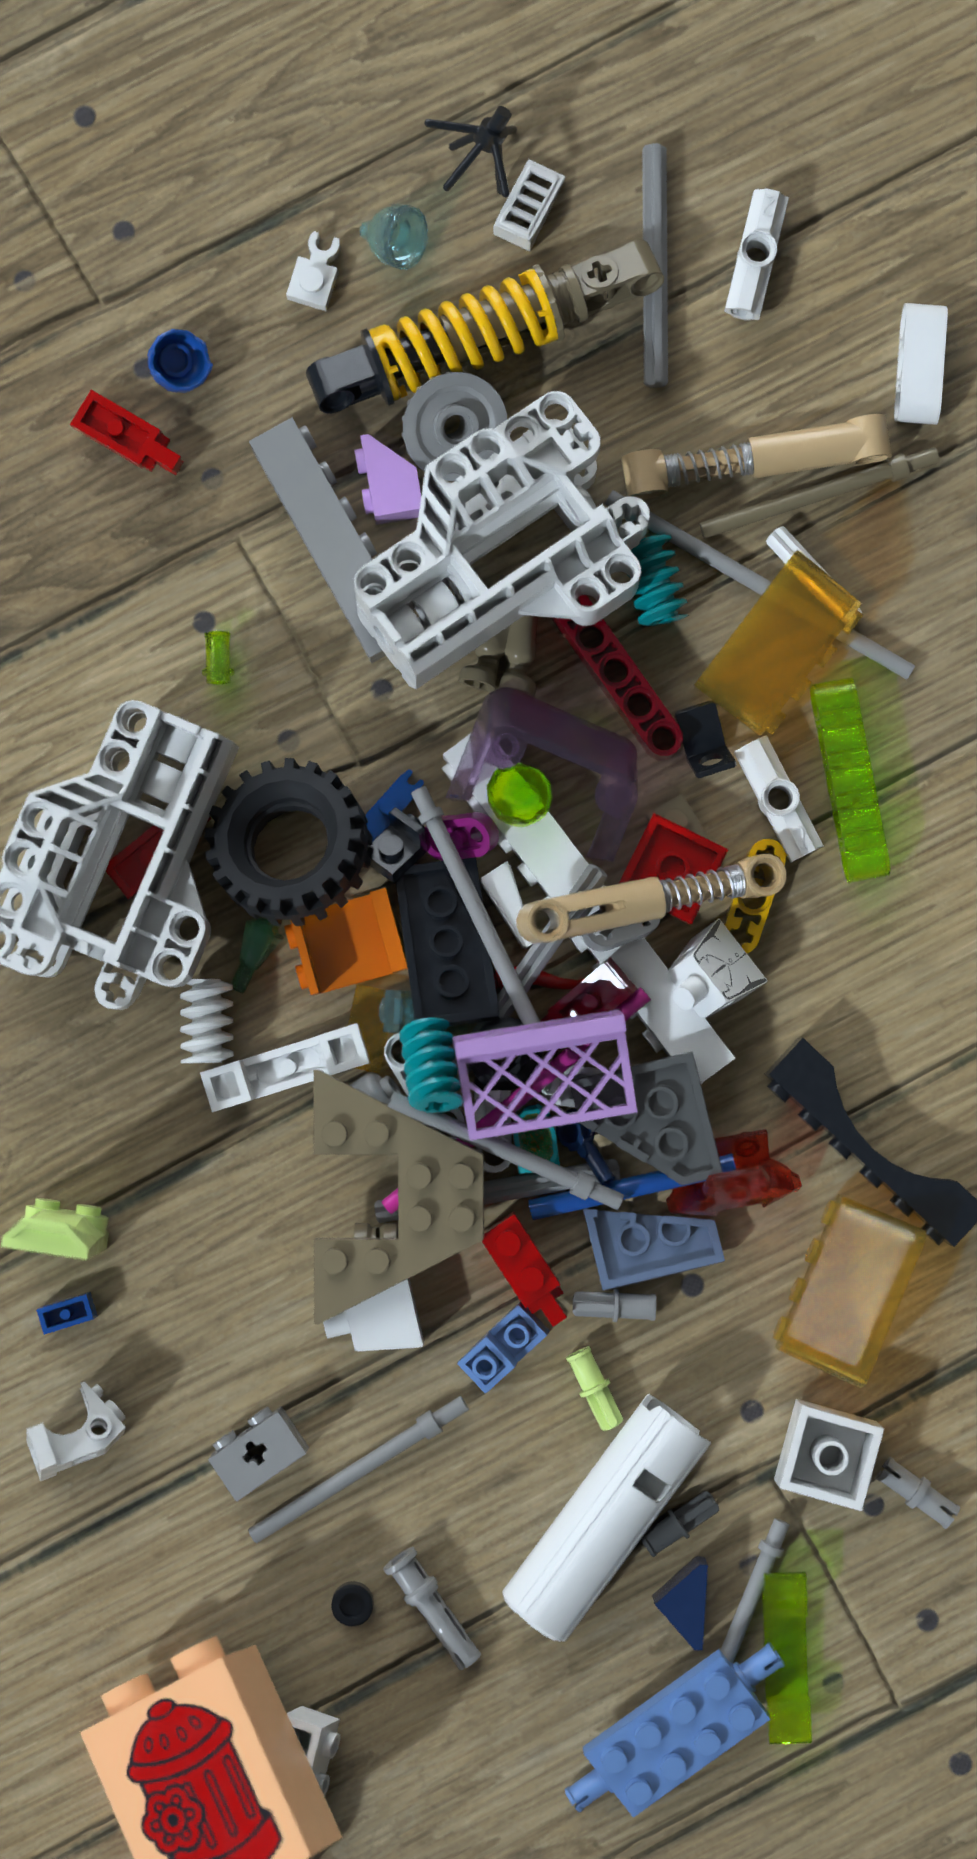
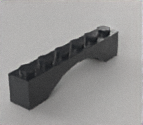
M797 1038L766 1071L765 1075L771 1080L767 1087L784 1103L792 1099L802 1109L797 1115L814 1131L822 1127L832 1137L828 1144L840 1156L847 1160L852 1155L863 1166L859 1173L877 1189L883 1184L893 1193L894 1196L889 1201L907 1217L914 1213L925 1224L920 1230L939 1246L944 1241L946 1244L955 1247L977 1223V1199L958 1181L929 1178L911 1173L891 1163L868 1144L856 1130L844 1109L837 1089L834 1066L804 1038Z

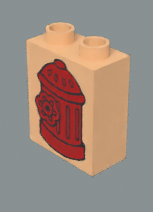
M218 1636L198 1643L170 1659L179 1678L178 1681L156 1692L148 1673H145L101 1695L109 1717L80 1732L134 1859H308L343 1838L256 1645L226 1655Z

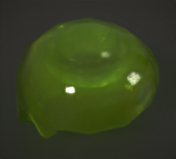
M520 762L504 769H496L486 786L489 807L497 819L508 826L527 827L539 822L549 812L553 800L551 783L541 770Z

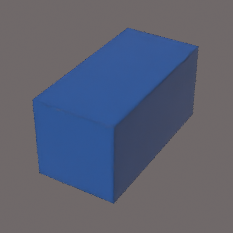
M91 1292L45 1305L36 1310L44 1335L98 1317Z

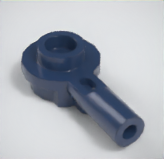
M576 1108L570 1109L566 1113L576 1112ZM579 1122L556 1126V1135L560 1143L568 1147L569 1151H577L579 1156L586 1160L599 1184L605 1186L615 1179V1176L593 1142L595 1131L593 1132Z

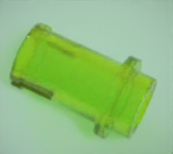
M226 631L205 632L206 668L202 669V675L206 676L207 684L231 683V676L235 674V670L230 668L231 633Z

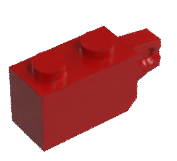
M511 1212L485 1229L482 1243L525 1308L528 1307L532 1314L541 1309L553 1327L565 1320L567 1316L556 1298L564 1294L560 1287V1281L515 1212Z

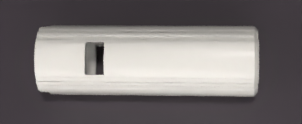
M647 1394L503 1589L502 1593L505 1602L515 1613L520 1615L541 1634L554 1641L565 1642L712 1442L699 1435L700 1430L654 1396Z

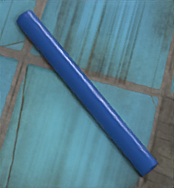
M732 1154L719 1156L723 1176L708 1180L737 1174ZM658 1170L614 1180L605 1186L624 1194L623 1200L691 1184L680 1185ZM569 1191L528 1200L533 1220L603 1205V1203L589 1197L583 1200L570 1194Z

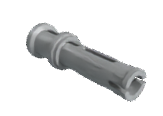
M410 1547L391 1559L383 1570L386 1575L394 1577L405 1593L404 1601L410 1604L411 1607L416 1606L452 1657L457 1668L463 1670L477 1661L481 1656V1652L470 1640L459 1621L437 1591L438 1581L436 1578L426 1573L416 1558V1549Z

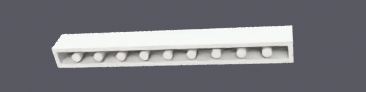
M482 724L443 754V759L447 763L442 767L443 772L456 788L461 784L464 785L472 796L466 802L473 812L484 813L495 822L499 831L498 845L506 854L513 850L522 862L516 868L530 887L538 883L547 895L544 899L569 894L589 864ZM600 906L586 908L579 918L590 916L600 910ZM613 929L594 932L595 936L603 935L605 940H607V936ZM582 935L569 938L580 953L588 950L597 961L592 966L593 970H596L611 957L637 989L641 987L650 997L651 1001L632 1015L630 1019L632 1020L636 1016L640 1018L647 1028L642 1035L656 1053L663 1049L668 1057L693 1051L701 1084L735 1059L706 1019L699 1017L693 1008L683 1010L675 1004L673 991L677 987L668 977V968L645 938L602 952L588 947Z

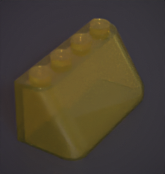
M796 550L694 684V688L714 701L715 704L759 737L765 730L772 735L787 716L781 711L790 697L798 701L811 685L812 681L806 676L816 664L823 668L838 648L832 642L841 630L849 635L860 621L863 614L857 609L862 603L813 561Z
M838 1194L836 1201L830 1199L821 1217V1223L826 1224L820 1240L814 1238L809 1245L805 1261L810 1264L804 1278H796L789 1294V1300L793 1301V1305L788 1317L782 1315L778 1320L772 1338L777 1340L775 1346L777 1350L849 1384L863 1388L871 1375L917 1264L927 1232Z

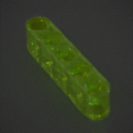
M848 677L810 684L811 705L846 880L848 883L890 876L889 854L854 679Z

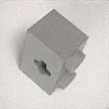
M268 1406L247 1420L251 1426L238 1436L232 1430L212 1444L216 1451L211 1454L208 1461L236 1502L300 1459L309 1449V1446L282 1406L273 1412ZM250 1441L256 1446L261 1443L265 1445L266 1448L262 1454V1459L258 1454L253 1456L248 1454V1450L251 1447Z

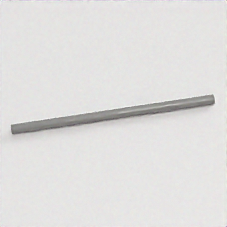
M612 490L605 505L610 506L619 499L624 498V496ZM649 511L648 530L657 535L670 534L672 539L669 542L904 679L907 680L915 667L912 663Z

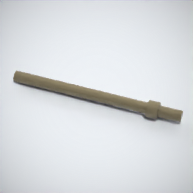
M936 447L908 456H904L901 453L887 458L886 463L701 522L700 529L705 539L881 481L891 479L892 482L910 477V472L940 463L939 454Z

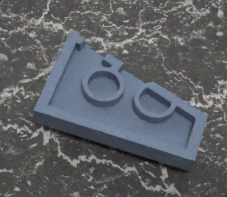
M583 1209L603 1291L725 1262L715 1220Z

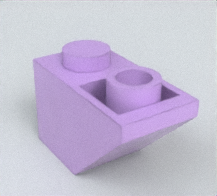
M369 434L360 435L362 448L355 449L358 473H367L369 489L362 490L366 514L374 513L376 525L418 518L422 496L417 468Z

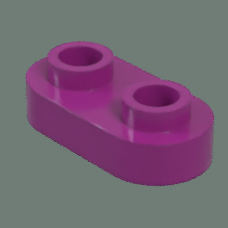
M473 812L441 817L461 859L481 857L494 849L498 844V828L495 822L484 813ZM426 826L427 851L434 858L443 861Z

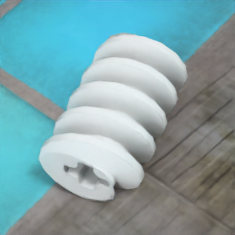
M191 979L187 985L192 986V989L180 993V999L191 1002L192 1006L180 1010V1015L192 1019V1023L181 1026L180 1032L192 1036L191 1040L181 1043V1049L191 1052L192 1056L181 1060V1063H222L223 1060L234 1056L233 1051L222 1047L223 1043L233 1040V1034L221 1030V1027L233 1023L232 1017L221 1014L222 1010L233 1006V1001L221 997L222 993L233 990V985L221 981V979Z

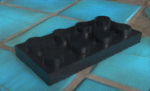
M476 857L462 859L483 903ZM444 861L412 865L396 881L415 1020L441 1018L450 1022L449 1027L500 1020L491 958Z

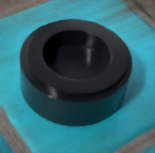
M349 1581L340 1585L336 1589L331 1602L332 1613L337 1621L350 1627L365 1623L371 1616L374 1606V1599L370 1589L357 1581Z

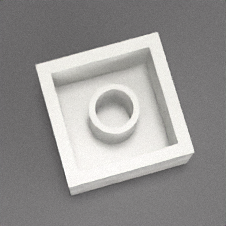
M796 1399L774 1480L781 1489L862 1511L884 1428L877 1421Z

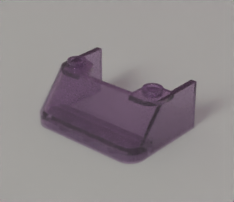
M499 688L491 691L484 699L446 798L452 801H470L484 763L497 768H510L522 759L529 743L601 774L595 791V800L599 809L604 813L586 857L592 860L613 862L638 799V754L635 745L626 737L513 688Z

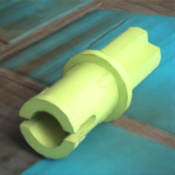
M590 1346L568 1355L566 1360L569 1362L582 1389L579 1394L581 1397H586L600 1428L606 1431L621 1424L623 1417L608 1388L610 1381L603 1378L591 1353Z

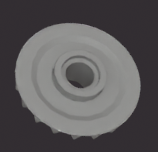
M446 372L439 376L430 377L429 381L417 387L413 397L407 401V408L402 416L403 432L401 435L405 442L406 451L414 463L425 472L426 465L475 432L482 429H494L506 421L507 413L501 397L488 382L466 372ZM453 415H458L460 418L458 429L454 433L445 434L444 425L446 420ZM483 450L478 456L487 460L495 452ZM449 473L445 475L443 479L447 481H456V478H458L461 475L457 473Z

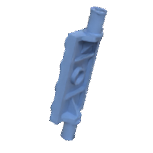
M768 1642L765 1647L741 1664L729 1662L721 1650L718 1649L584 1745V1755L594 1769L571 1786L565 1788V1793L571 1804H577L575 1809L578 1812H582L585 1807L609 1791L615 1793L630 1814L635 1817L770 1720L768 1711L758 1700L754 1692L756 1691L755 1685L779 1668L785 1666L779 1653L773 1650V1645Z

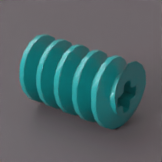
M670 534L643 538L636 547L631 549V552L641 565V576L636 594L642 596L634 601V607L637 610L646 611L638 617V624L641 626L664 625L689 616L688 614H678L677 609L688 603L687 599L674 598L673 595L684 587L683 583L670 582V577L679 572L680 569L677 566L666 565V561L674 557L676 552L674 550L662 549V545L672 539Z
M422 1018L414 1020L405 1025L400 1031L399 1038L403 1045L401 1052L405 1060L404 1072L407 1075L406 1087L410 1091L408 1102L411 1107L419 1111L429 1113L446 1112L460 1107L463 1103V1097L455 1093L460 1090L461 1083L458 1079L453 1078L458 1074V1066L451 1062L456 1058L454 1048L449 1047L453 1044V1035L445 1031L450 1023L445 1019Z

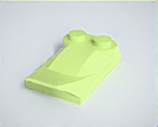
M35 1198V1205H26L24 1217L3 1235L1 1247L88 1260L107 1249L109 1217L101 1215V1207L77 1204L76 1211L60 1209V1201Z

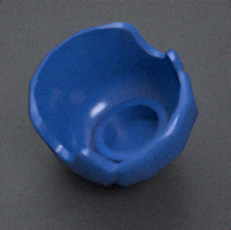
M171 329L157 336L147 355L148 367L153 379L169 392L187 393L200 387L206 381L213 366L206 343L188 330Z

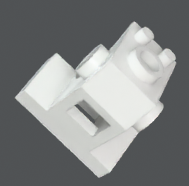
M85 1381L81 1382L82 1388H80V1392L88 1413L87 1420L81 1429L67 1435L52 1433L44 1427L43 1423L26 1429L27 1445L40 1482L56 1476L59 1471L104 1455L124 1434L126 1426L122 1421L126 1418L125 1415L110 1399L105 1403L100 1399L104 1391L98 1384L90 1388ZM99 1427L102 1428L105 1431V1433L102 1435H96L91 1430L93 1428Z

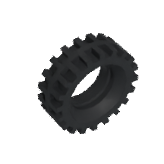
M285 758L284 767L275 768L270 760L261 763L263 773L254 777L245 770L239 774L244 783L235 791L227 785L221 792L226 798L225 804L222 808L213 805L209 813L215 823L213 828H205L204 838L210 844L211 850L205 851L207 861L215 871L212 874L232 900L257 920L262 916L267 918L272 925L281 926L282 920H291L295 926L305 925L306 916L315 914L319 921L327 918L328 915L325 909L335 902L341 908L346 905L348 900L344 894L350 887L359 890L363 883L359 876L362 867H370L371 858L367 853V846L373 845L372 835L367 829L366 823H368L365 813L348 786H345L331 770L328 773L323 772L318 763L308 761L306 767L298 765L294 758ZM293 811L311 813L320 819L326 827L328 845L324 857L313 870L300 878L290 880L271 878L260 870L255 860L254 847L259 833L269 821L283 813Z

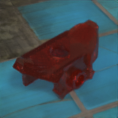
M766 1129L715 1138L719 1156L732 1154L736 1170L708 1175L704 1182L673 1188L666 1202L668 1210L673 1214L718 1216V1211L762 1204L764 1208L793 1192H797L802 1187L798 1174L791 1171L786 1165L769 1157L768 1133Z

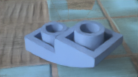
M520 1301L457 1364L486 1394L514 1369L517 1363L548 1335L550 1330L531 1313L528 1307L525 1308Z

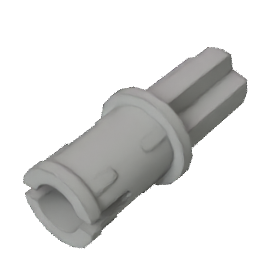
M614 1289L613 1293L577 1291L573 1295L572 1310L575 1316L612 1318L613 1322H617L618 1318L655 1321L656 1294L619 1293V1289Z

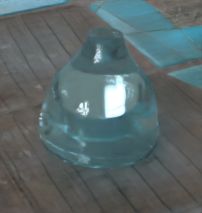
M392 204V206L379 210L371 220L363 222L359 230L360 236L368 242L370 250L376 258L393 268L400 270L413 268L421 260L426 250L428 225L425 215L420 209L407 204Z

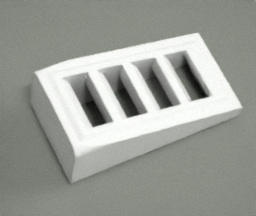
M528 159L493 226V234L531 251L563 185L565 176ZM534 174L551 182L552 185L549 190L529 181L531 175ZM526 188L545 197L543 202L541 203L522 194L524 189ZM518 202L537 210L536 215L534 216L517 208ZM513 215L530 223L529 228L527 229L510 221L511 216Z
M506 861L481 877L480 884L522 949L525 948L526 950L534 943L526 941L517 929L516 918L523 907V903L511 865Z

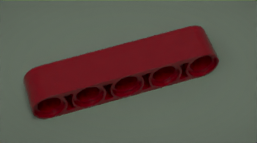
M581 595L576 599L584 607L594 606L587 595ZM551 617L645 752L651 758L658 761L672 758L681 747L683 733L604 619L590 626H582L576 624L572 619ZM589 629L596 630L601 634L603 643L597 648H587L581 643L580 635ZM610 663L621 664L626 670V678L621 682H611L605 677L604 668ZM635 696L643 697L649 702L650 712L644 716L633 715L629 711L628 701ZM658 730L668 731L674 739L673 747L668 750L657 749L653 745L652 734Z

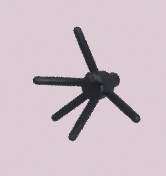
M498 106L493 116L484 118L479 126L426 119L424 121L425 126L429 128L469 133L450 143L449 149L451 151L475 142V146L443 185L445 191H449L480 152L484 151L493 154L497 193L505 198L510 195L503 163L502 144L507 135L517 132V128L513 125L506 126L512 116L508 108Z

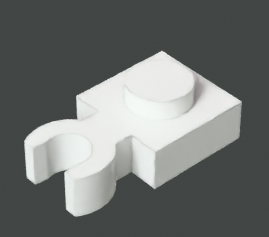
M314 231L308 240L311 257L306 259L298 256L286 296L287 300L327 311L338 276V268L330 266L329 263L338 257L340 242L339 238L334 237L330 249L322 251L317 248L320 238L319 232Z

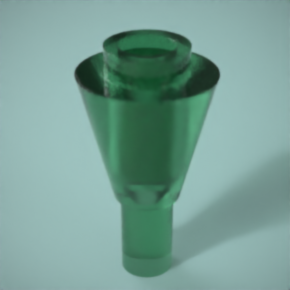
M260 917L258 920L256 919L255 922L246 920L239 957L240 964L231 982L233 990L245 993L255 970L260 968L284 939L278 933L280 926L272 925L263 917Z

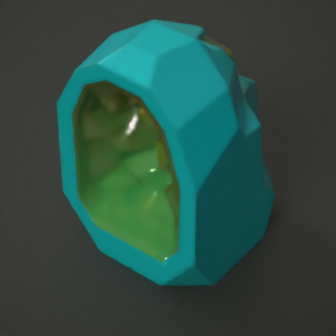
M540 1104L526 1106L518 1116L524 1120L536 1119L543 1107ZM555 1126L513 1133L515 1146L560 1166ZM518 1166L519 1174L531 1173V1171Z

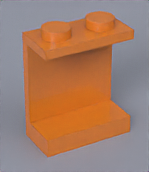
M386 888L371 891L369 895L348 900V903L342 908L338 904L330 905L325 909L328 917L320 921L313 914L305 917V925L295 926L291 921V924L284 926L290 949L298 948L302 964L295 966L301 989L309 988L312 996L408 970L406 956Z

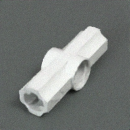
M765 188L761 190L755 189L753 192L724 312L731 314L735 318L743 320H759L789 200V197L784 196L780 191ZM751 248H759L766 254L767 259L755 262L748 257L746 251Z
M767 735L734 751L758 799L759 808L767 816L790 863L823 847L824 845L799 799L798 788L788 778ZM777 788L786 792L789 798V804L786 809L778 810L770 805L768 794L771 789Z

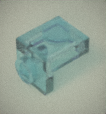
M385 990V998L381 999L379 1006V1018L384 1023L383 1032L400 1033L405 1025L415 1020L411 990Z

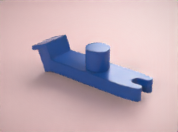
M411 769L400 775L365 814L368 820L366 825L372 835V842L390 826L389 812L394 807L403 811L413 800L411 792L423 787V780H419L415 785L408 783V779L412 776Z

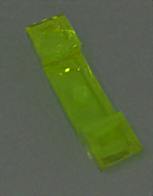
M806 1572L763 1573V1647L770 1642L774 1647L773 1650L779 1653L785 1664L784 1667L779 1668L764 1679L766 1710L770 1717V1720L767 1722L769 1744L812 1743L811 1700L808 1696Z

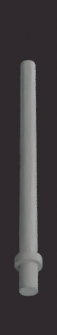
M426 786L411 792V795L421 813L418 819L421 825L426 824L522 1024L540 1022L441 818L444 815L442 808L435 806Z
M774 1518L766 1540L761 1539L758 1549L761 1552L720 1649L731 1663H734L776 1558H781L784 1552L781 1546L790 1524L778 1518Z

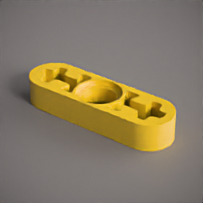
M762 839L756 842L748 851L747 857L755 856L756 852H763L767 847L773 849L772 855L778 857L785 866L786 852L776 840ZM757 866V867L755 868V870H754V873H755V874L758 873V871H759V869H760L759 866ZM754 878L759 886L763 885L764 880ZM775 894L765 896L763 905L758 909L746 907L741 897L733 898L724 922L729 931L737 930L743 919L742 917H734L736 909L747 916H759L757 924L750 920L746 927V934L751 936L750 943L744 942L741 944L746 953L753 951L759 943Z

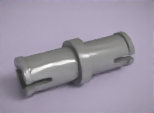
M889 1457L882 1465L884 1470H879L875 1479L879 1482L881 1481L905 1498V1504L911 1509L919 1508L941 1524L943 1528H948L954 1521V1518L951 1516L953 1514L957 1516L961 1507L930 1486L931 1481L924 1476L918 1478L894 1461L895 1459Z

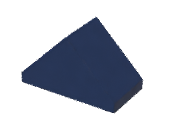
M696 1556L657 1590L652 1597L655 1606L694 1650L703 1651L708 1564L705 1557Z

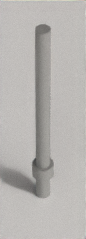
M395 1091L390 1098L387 1107L569 1188V1193L583 1200L589 1197L616 1210L622 1204L624 1194L595 1182L596 1178L581 1170L575 1173L495 1136L470 1141L466 1123L442 1112L429 1113L416 1110L409 1104L408 1097Z
M460 1395L435 1412L429 1410L417 1417V1423L249 1528L248 1532L256 1544L425 1437L430 1440L443 1432L442 1427L469 1410L466 1402Z

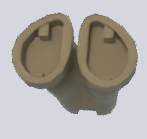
M500 575L498 582L507 577V575ZM524 615L477 647L475 652L478 657V663L463 667L458 681L478 690L494 692L499 662L502 658H505V672L500 681L499 693L514 698H534L537 686L534 680L526 676V671L533 664L536 656L538 616Z

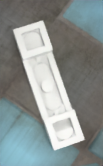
M356 1023L200 1072L211 1111L216 1112L314 1081V1069H321L329 1075H334L371 1062L359 1024Z

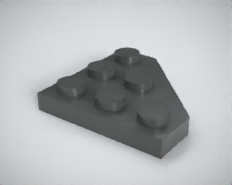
M693 1051L630 1066L637 1113L579 1122L593 1132L595 1131L612 1141L616 1146L642 1162L648 1163L663 1172L667 1177L680 1185L723 1176ZM621 1068L616 1069L614 1074L622 1079ZM605 1073L572 1081L591 1093ZM612 1078L608 1080L596 1097L607 1106L626 1104L624 1087ZM571 1087L577 1112L587 1097ZM592 1102L587 1110L601 1107Z

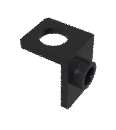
M706 701L676 711V721L683 733L682 744L686 759L697 778L736 767V761L726 746L714 701ZM712 759H722L713 765H702Z

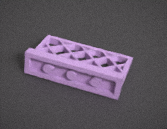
M619 1009L453 1036V1046L461 1083L469 1140L637 1113L625 1034L624 1014ZM616 1039L619 1055L609 1069L590 1057L599 1042ZM590 1044L584 1052L576 1047L578 1045ZM569 1047L581 1057L568 1075L565 1076L548 1062L557 1049ZM548 1051L546 1055L543 1057V1059L537 1056L535 1053ZM527 1054L539 1064L524 1083L506 1069L515 1056ZM506 1058L504 1062L501 1064V1066L495 1063L493 1060ZM586 1060L605 1073L591 1093L572 1081ZM484 1061L497 1071L482 1090L469 1081L466 1064ZM619 1065L621 1066L622 1079L614 1074ZM544 1067L563 1080L549 1100L530 1087ZM502 1074L521 1087L508 1107L488 1094ZM612 1078L624 1087L626 1104L607 1106L596 1097L608 1080ZM568 1085L587 1097L577 1112L566 1113L554 1105ZM470 1089L479 1094L473 1104ZM526 1092L545 1104L536 1119L524 1120L513 1112ZM484 1099L503 1111V1114L494 1126L476 1129L474 1113ZM592 1102L601 1107L587 1110ZM550 1109L559 1114L545 1117ZM509 1116L517 1121L503 1124Z

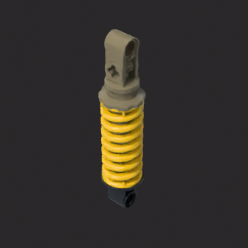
M645 240L631 241L621 248L591 257L573 266L569 264L563 265L559 268V272H554L552 275H546L539 264H536L531 269L518 274L521 286L515 279L508 277L501 282L500 293L493 286H484L480 290L479 301L470 293L463 294L459 298V310L450 301L442 302L438 308V318L429 309L421 310L418 314V327L411 318L401 317L397 322L398 337L392 328L385 324L370 330L367 328L361 330V346L313 362L307 368L306 376L318 407L323 413H337L353 404L380 394L387 405L390 406L395 404L394 402L400 398L408 396L405 385L399 386V379L405 378L410 390L415 393L417 387L422 386L419 372L426 370L429 379L430 377L442 375L439 364L444 362L447 363L450 372H464L461 363L470 360L475 370H479L484 367L482 355L490 352L495 362H501L505 358L502 347L510 344L514 353L522 354L525 351L523 339L531 336L535 345L539 347L554 341H562L565 337L564 325L568 322L571 323L577 320L580 323L588 320L589 315L608 310L637 297L650 295L662 286L664 276L649 243ZM595 268H597V270H598V274H597V275L594 274V269H595ZM607 291V298L604 299V292Z

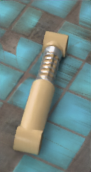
M869 414L840 424L747 438V443H740L739 448L733 444L727 450L721 446L719 451L710 448L707 453L698 450L695 455L688 451L686 456H681L679 453L665 456L659 449H645L628 453L622 456L621 460L627 496H634L645 500L667 494L668 487L679 486L681 481H685L688 485L689 480L696 479L699 483L701 478H708L710 481L713 476H719V479H722V475L730 474V477H733V473L741 472L742 476L751 474L754 479L850 463L855 466L870 465L891 458L892 453L885 415Z
M760 854L744 858L731 866L720 867L716 872L711 869L706 874L699 871L695 877L692 874H687L684 879L681 876H677L674 881L669 878L658 880L657 877H649L533 901L524 905L519 911L516 918L517 929L526 941L531 943H547L660 919L665 916L666 912H670L672 907L680 910L682 905H687L690 908L692 903L697 902L699 905H702L705 900L712 903L714 898L723 901L724 896L732 899L737 897L745 899L771 896L778 893L784 887L786 869L778 857L771 854ZM757 866L765 874V881L762 886H759L754 879V870ZM600 906V914L569 920L567 912ZM540 910L544 911L550 919L549 929L545 933L541 932L535 924V917Z

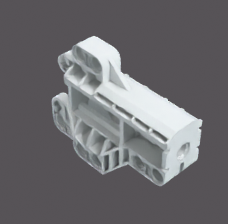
M551 391L543 395L496 428L482 429L475 432L426 465L417 530L357 571L354 578L358 617L370 635L375 637L377 644L394 667L402 673L403 679L410 687L418 689L524 615L572 619L576 624L590 626L625 604L636 594L641 576V565L631 552V549L636 547L647 533L650 518L649 508L642 499L634 496L621 498L606 509L602 504L596 507L587 489L594 483L596 478V459L600 451V436L574 400L566 393ZM552 404H559L566 408L568 416L564 420L562 419V421L547 419L544 411ZM525 427L529 429L514 442L511 440L510 433L515 428ZM586 440L589 441V446H588V448H587V447L585 446V444L583 443V442H585ZM483 450L495 452L487 460L478 456ZM585 469V476L582 477L578 474ZM449 473L461 475L453 483L446 482L443 479ZM554 509L571 533L487 589L470 565ZM622 519H625L627 522L621 525ZM615 572H624L630 576L631 580L627 583H617L610 575ZM449 586L456 595V597L463 603L460 606L458 605L452 592L449 590ZM581 595H590L596 599L597 603L591 607H584L576 599ZM414 609L417 611L418 615L424 621V623L428 626V628H426L425 630L419 618L413 612Z
M131 700L120 705L115 712L89 773L31 792L27 796L2 857L0 898L4 891L7 889L9 891L2 906L0 903V934L4 932L6 938L5 945L0 949V964L23 974L45 978L55 977L63 971L74 949L105 962L96 981L95 996L101 1005L116 1010L128 1009L139 998L146 979L175 988L189 983L211 934L210 922L206 918L189 863L209 819L210 810L215 805L239 747L231 740L217 733L203 729L198 725L165 713L141 701ZM141 718H147L145 727L139 732H134L137 721ZM159 754L184 764L183 771L181 772L156 761ZM125 756H129L128 766L118 772L120 760ZM142 793L168 803L166 810L140 800ZM43 810L40 820L35 828L34 819L36 815ZM130 815L159 827L164 832L115 943L82 929L81 926ZM93 829L82 855H76L85 832ZM26 850L24 857L21 861V864L18 867V856L22 851ZM74 860L78 862V865L66 890L63 883ZM19 894H22V905L15 911L14 900ZM193 917L199 923V933L194 939L185 941L180 935V925L185 919ZM17 935L19 938V941L16 944L18 945V948L14 953L10 954L14 949ZM28 949H34L44 956V959L41 963L40 960L27 955L24 957ZM176 956L182 962V973L176 979L169 980L163 973V964L168 958ZM113 966L138 975L136 982L131 977L124 976L121 988L126 990V997H117L115 1002L113 1001L114 993L109 991V986L111 983L119 984L123 974L111 973Z

